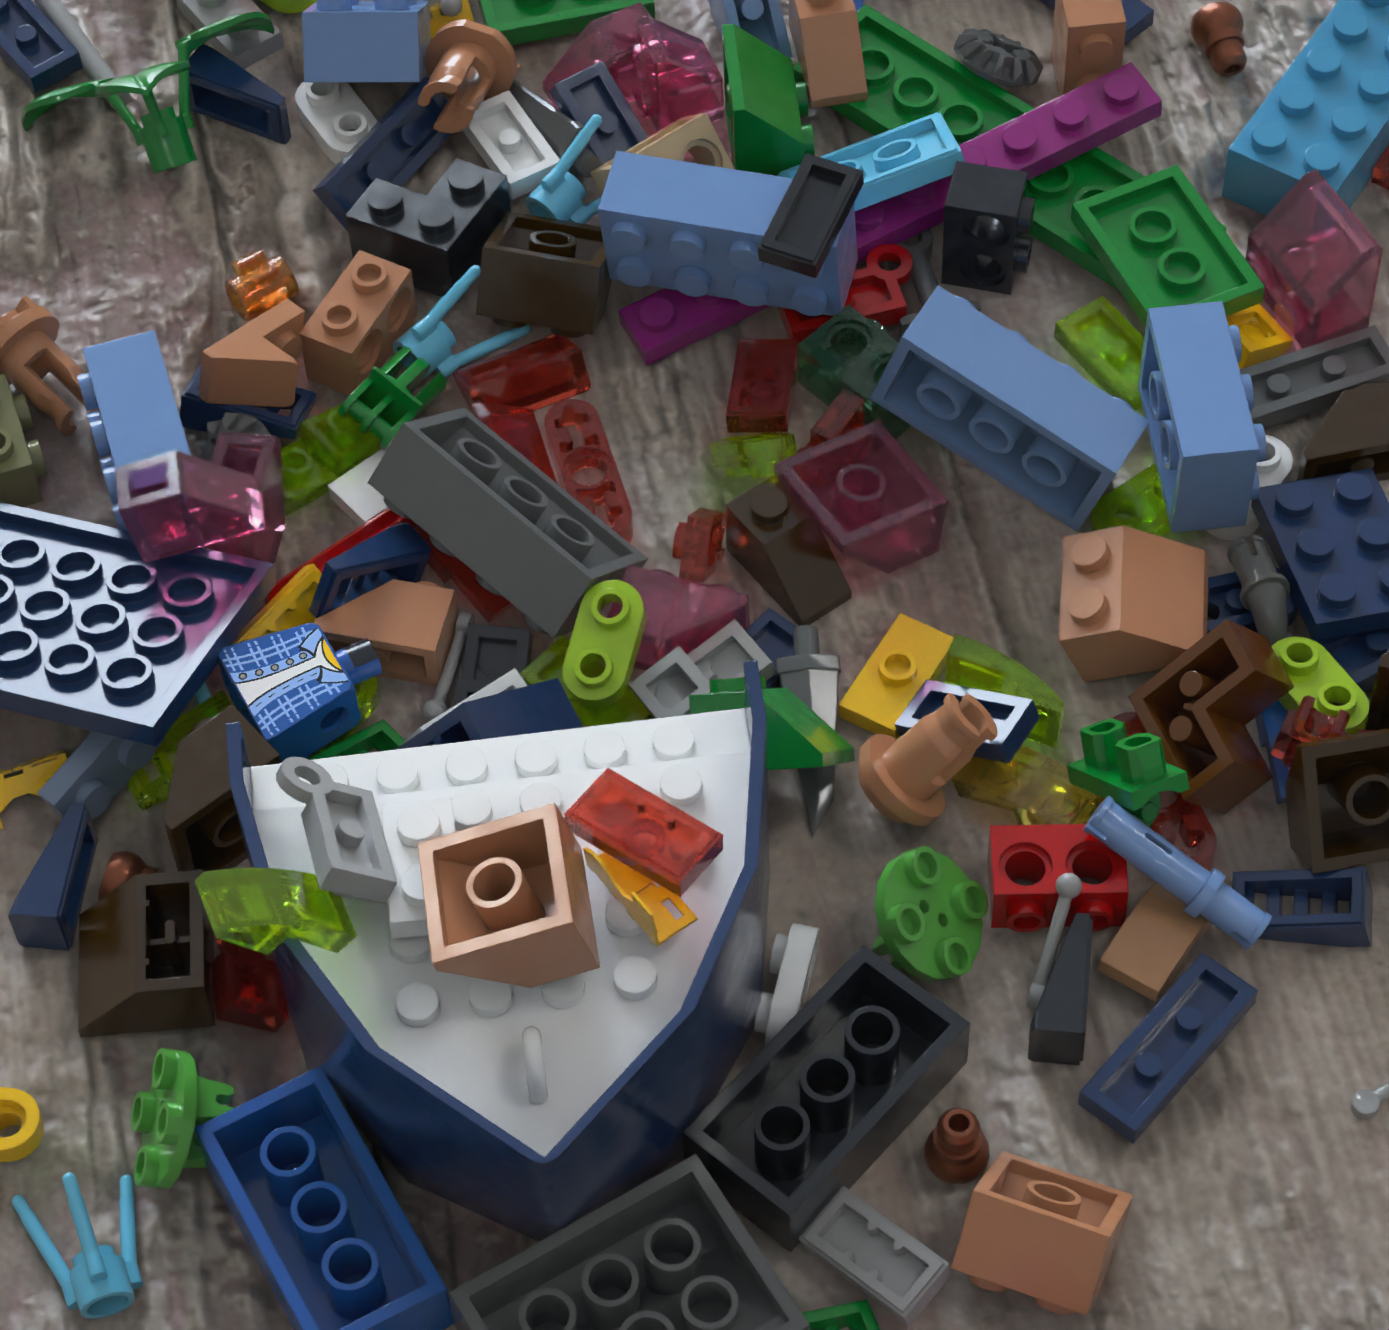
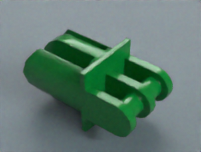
M405 346L381 369L376 366L373 367L369 376L346 398L337 412L343 418L349 414L361 425L358 430L364 435L370 431L381 440L379 447L384 451H387L402 424L415 420L447 386L446 378L439 372L415 397L412 395L430 369V364L421 357L395 379V376L402 369L412 352L409 347Z

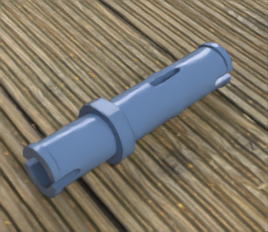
M1109 795L1096 809L1083 828L1084 832L1093 835L1131 863L1137 870L1150 877L1185 903L1184 912L1192 918H1196L1200 914L1238 942L1244 950H1248L1257 941L1272 919V915L1268 912L1265 913L1224 883L1225 874L1217 868H1213L1209 872L1167 841L1162 835L1156 833L1114 802V799Z

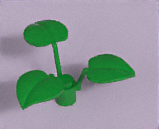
M262 12L232 15L175 41L176 49H178V61L148 67L141 70L135 76L125 75L115 79L94 80L46 93L23 108L21 117L23 128L27 131L31 124L42 114L70 98L105 97L133 133L137 146L144 145L154 174L198 160L187 131L195 127L190 115L189 69H191L189 55L209 39L234 31L260 30L274 34L272 21L267 14ZM178 74L179 80L178 117H176L173 106L159 110L152 89L161 79ZM117 93L142 94L149 114L140 117L144 128L139 125Z

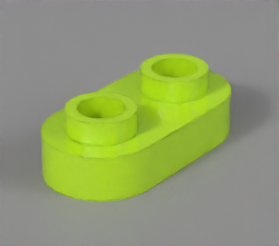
M620 580L600 582L587 591L580 604L562 672L564 682L571 696L578 703L589 708H604L616 703L625 694L630 682L645 629L647 615L640 594L633 586ZM616 602L623 606L621 612L616 617L606 618L601 615L602 608L608 603ZM592 662L604 663L606 665L605 670L600 676L589 678L583 675L584 669L588 664Z
M1288 637L1277 641L1271 646L1294 685V688L1278 701L1312 739L1318 741L1358 734V730H1366L1369 713V700L1366 694L1321 644L1305 637ZM1336 702L1342 704V706H1335L1330 703Z

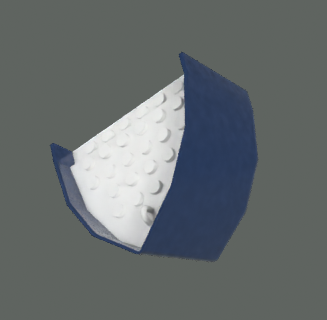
M757 660L743 662L745 708L311 760L322 766L330 774L334 782L372 791L382 829L381 804L453 798L455 832L556 803L582 849L600 968L532 988L437 971L431 961L429 936L391 939L388 900L386 904L357 897L343 898L330 891L319 889L301 818V813L306 804L293 799L279 787L276 781V773L282 763L250 767L240 722L226 723L229 783L268 941L307 1069L310 1071L317 1067L321 1068L350 1118L407 1182L536 1241H541L646 1182L684 1151L682 1132L717 1097L754 1029L756 1014L761 1002L770 860L767 717ZM298 777L300 780L304 781L305 783L311 784V783H310L309 781H307L306 779H303V778H301V777ZM628 837L656 869V876L651 879L653 884L657 887L662 884H669L697 916L698 920L656 947L638 923L630 917L624 905L618 898L613 897L599 877L587 866L583 851L585 847L600 855ZM628 851L620 854L634 871L641 867ZM669 899L662 903L676 920L683 916Z

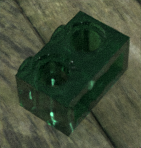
M848 305L797 345V382L880 448H886L912 427V425L870 399L898 345V342L889 336L885 328L878 321L865 318Z

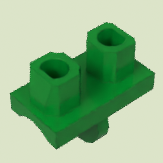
M1114 718L1105 719L1082 728L1080 736L1084 758L1067 765L1071 784L1103 798L1109 795L1114 799V802L1148 827L1158 816L1160 809L1159 792L1171 790L1182 793L1190 790L1187 771L1165 762L1161 737L1151 733H1137L1127 737L1125 723Z

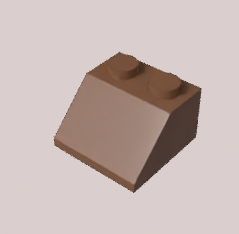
M1124 525L1063 537L1058 641L1084 682L1163 669L1207 634L1209 557L1205 550Z
M556 803L417 843L431 961L437 971L532 988L600 968L582 849Z
M1001 1150L973 1189L951 1269L968 1274V1279L983 1289L997 1292L1012 1289L1035 1297V1302L1050 1312L1061 1315H1072L1078 1312L1088 1315L1100 1293L1134 1195Z

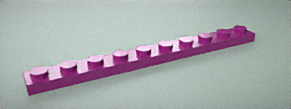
M1130 62L959 145L967 163L1027 172L1028 181L1161 116L1162 100L1134 64ZM952 175L855 211L857 263L866 260L868 253L882 244H899L944 222V206ZM663 288L618 310L621 326L648 366L769 307V305L748 306L733 299L709 295L693 297L685 295L678 290Z

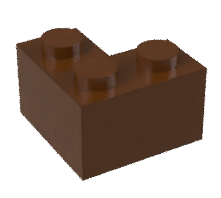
M1225 619L1130 694L1128 698L1147 733L1161 737L1165 762L1187 771L1190 790L1180 793L1183 800L1225 815L1274 777L1245 725L1292 690L1294 685L1266 636Z

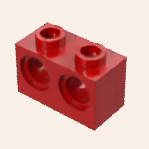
M1086 824L990 825L987 864L991 928H1010L1016 932L1027 933L1040 930L1043 927H1050L1059 897L1055 888L1056 881L1064 873H1073L1080 879L1091 877L1103 882L1092 885L1081 881L1082 890L1071 901L1064 927L1070 926L1076 913L1090 914V919H1093L1092 931L1104 930L1110 926H1122L1125 922L1129 894L1126 860L1093 835L1084 832L1083 828ZM1029 879L1036 884L1023 886L1014 883L1013 880Z

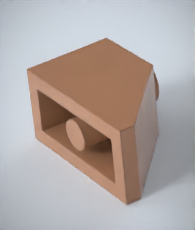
M789 0V28L803 80L806 83L811 109L868 100L854 1Z
M393 579L315 619L314 624L320 626L334 652L367 638L372 644L382 667V674L377 676L437 686L455 635L458 617L455 590L442 588L428 581L413 583Z

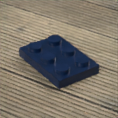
M1369 468L1259 487L1258 499L1251 501L1252 510L1282 575L1288 579L1290 592L1312 640L1318 641L1389 628V502L1373 469Z

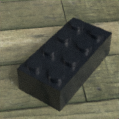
M862 945L682 1132L684 1160L697 1154L729 1204L791 1252L800 1243L798 1238L840 1188L845 1186L847 1189H850L967 1063L970 1022L865 945Z

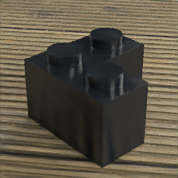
M456 158L427 195L376 178L345 215L352 257L354 258L357 252L361 250L411 269L414 288L440 297L444 296L471 266L478 265L481 268L484 244L506 213L511 211L507 175Z

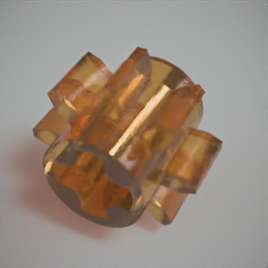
M262 250L258 252L253 251L232 262L230 265L237 276L225 281V290L235 311L244 321L260 316L282 301L290 299L299 293L297 281L286 261L280 255L267 259Z

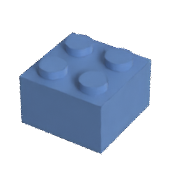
M317 0V2L302 12L304 83L420 82L427 74L425 57L431 42L430 1Z

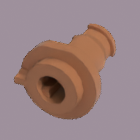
M468 19L456 20L444 25L434 35L426 51V70L430 79L418 97V105L423 107L428 105L434 95L441 92L448 101L434 123V129L445 133H455L469 126L475 111L483 101L508 91L519 72L520 65L517 64L514 50L509 41L497 29Z
M22 297L14 310L0 317V374L5 373L9 385L13 384L40 412L51 416L56 421L55 427L63 435H70L77 429L76 424L71 420L73 410L42 379L50 372L85 406L77 375L83 374V372L55 343L59 332V321L45 307L38 306L28 297ZM97 408V409H93V410H89V411H90V412L98 411V408Z
M949 693L944 697V704L937 711L922 717L898 739L886 734H875L860 746V771L858 774L860 786L869 801L884 816L894 822L909 823L918 827H926L932 824L945 811L946 801L942 787L971 760L974 752L987 739L992 742L997 737V727L990 713L969 693L962 697L961 702L952 693Z

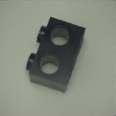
M956 161L944 206L942 284L1011 295L1016 272L1027 273L1032 251L1033 238L1023 236V233L1030 234L1036 202L1035 198L1026 197L1027 172Z

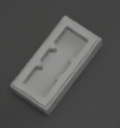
M845 1186L840 1188L798 1238L804 1249L908 1327L954 1273L947 1261Z

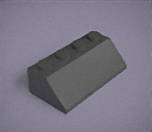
M466 408L403 423L367 482L384 496V503L391 511L399 516L413 520L430 535L431 543L438 550L446 555L457 557L476 573V580L482 587L493 594L504 596L523 612L522 617L531 628L553 638L573 631L581 601L590 588L606 580H620L628 583L648 560L646 556Z

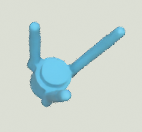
M595 114L590 118L556 166L526 198V207L531 215L585 224L592 216L598 214L601 197L584 206L582 199L586 196V190L581 182L569 173L568 170L601 124L602 118L600 115Z
M473 265L437 301L422 320H419L393 343V350L395 354L404 346L412 350L404 364L406 369L420 357L428 362L430 369L424 379L433 371L437 374L440 372L447 378L459 367L528 335L531 328L527 324L524 327L506 330L452 355L451 348L456 345V339L452 331L441 319L480 275L481 268L478 265Z
M71 1172L64 1174L62 1182L82 1251L72 1259L74 1268L71 1271L22 1195H15L11 1203L60 1284L69 1310L79 1308L81 1316L97 1319L114 1315L132 1305L135 1300L133 1290L143 1286V1281L137 1264L134 1182L130 1175H123L120 1178V1256L115 1254L112 1246L97 1244L76 1176Z

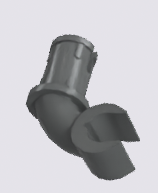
M1251 535L1250 541L1255 550V553L1252 554L1246 542L1247 540L1243 536L1235 540L1228 547L1227 557L1233 565L1242 587L1239 594L1242 606L1251 611L1257 633L1266 636L1272 646L1281 639L1292 637L1288 629L1286 598L1290 593V585L1285 576L1277 573L1268 552L1266 540L1262 536Z

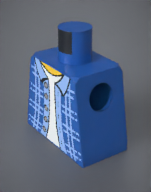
M314 623L299 625L223 647L218 655L224 687L235 707L280 754L281 763L289 757L306 758L355 727L360 721L361 716L354 686L382 674L379 658L367 638L334 652L320 626Z

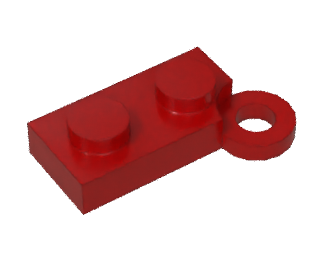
M882 244L873 248L867 255L866 267L854 271L842 317L824 314L808 316L793 309L777 307L792 348L899 323V319L907 315V304L899 285L908 281L913 272V259L909 251L896 244ZM891 260L897 262L900 266L895 270L887 271L880 268L879 264Z

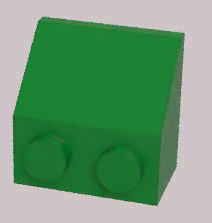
M735 24L722 25L724 107L732 164L736 170L777 176L780 174L779 172L801 164L806 153L815 156L812 124L801 125L800 117L808 116L806 83L795 82L791 58Z
M760 676L767 717L768 770L825 767L855 761L854 748L787 687L767 688L766 676ZM744 677L709 680L710 693L689 695L690 714L745 708Z

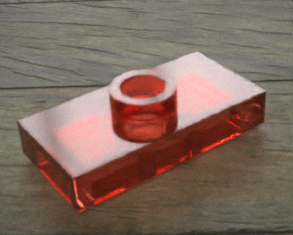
M741 339L738 341L726 411L728 433L788 432L800 358L798 339Z
M607 768L564 813V819L573 834L679 897L685 893L723 851V834L610 768Z

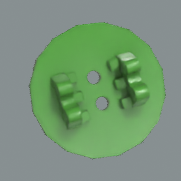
M921 846L903 852L887 863L877 882L875 912L880 936L875 938L872 951L880 956L891 954L893 957L891 965L896 969L904 968L909 974L927 982L949 980L965 975L971 970L973 961L981 946L982 918L987 914L989 907L988 897L984 888L977 881L969 880L967 875L950 857L935 851L933 848Z
M160 1048L156 1053L153 1063L150 1092L138 1091L134 1098L131 1111V1129L133 1132L142 1133L141 1147L138 1150L134 1165V1183L136 1186L157 1189L171 1188L180 1176L183 1168H207L201 1148L197 1147L200 1145L195 1127L234 1109L231 1106L221 1105L230 1102L235 1092L234 1088L231 1085L198 1076L195 1060L189 1052Z

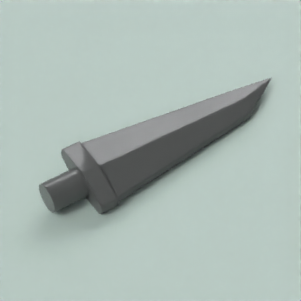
M515 79L509 91L558 158L561 159L585 126L567 116ZM587 144L568 172L576 178L579 176V173L589 178L592 177L590 172L601 166V161L588 149Z
M798 626L793 629L794 656L776 659L777 678H779L781 688L787 687L837 732L839 674L841 673L840 656L820 654L818 628L816 626ZM835 765L798 768L812 838L834 801Z

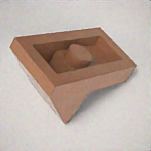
M286 299L203 350L199 398L210 404L268 407L292 406L295 402L298 372L296 359L300 357L303 348V340L299 337V333L303 329L305 310L289 299Z

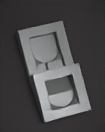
M734 619L689 654H686L678 646L628 685L646 709L657 719L690 715L689 695L710 693L709 680L744 677L743 662L757 660L760 676H766V680L777 672L773 662Z

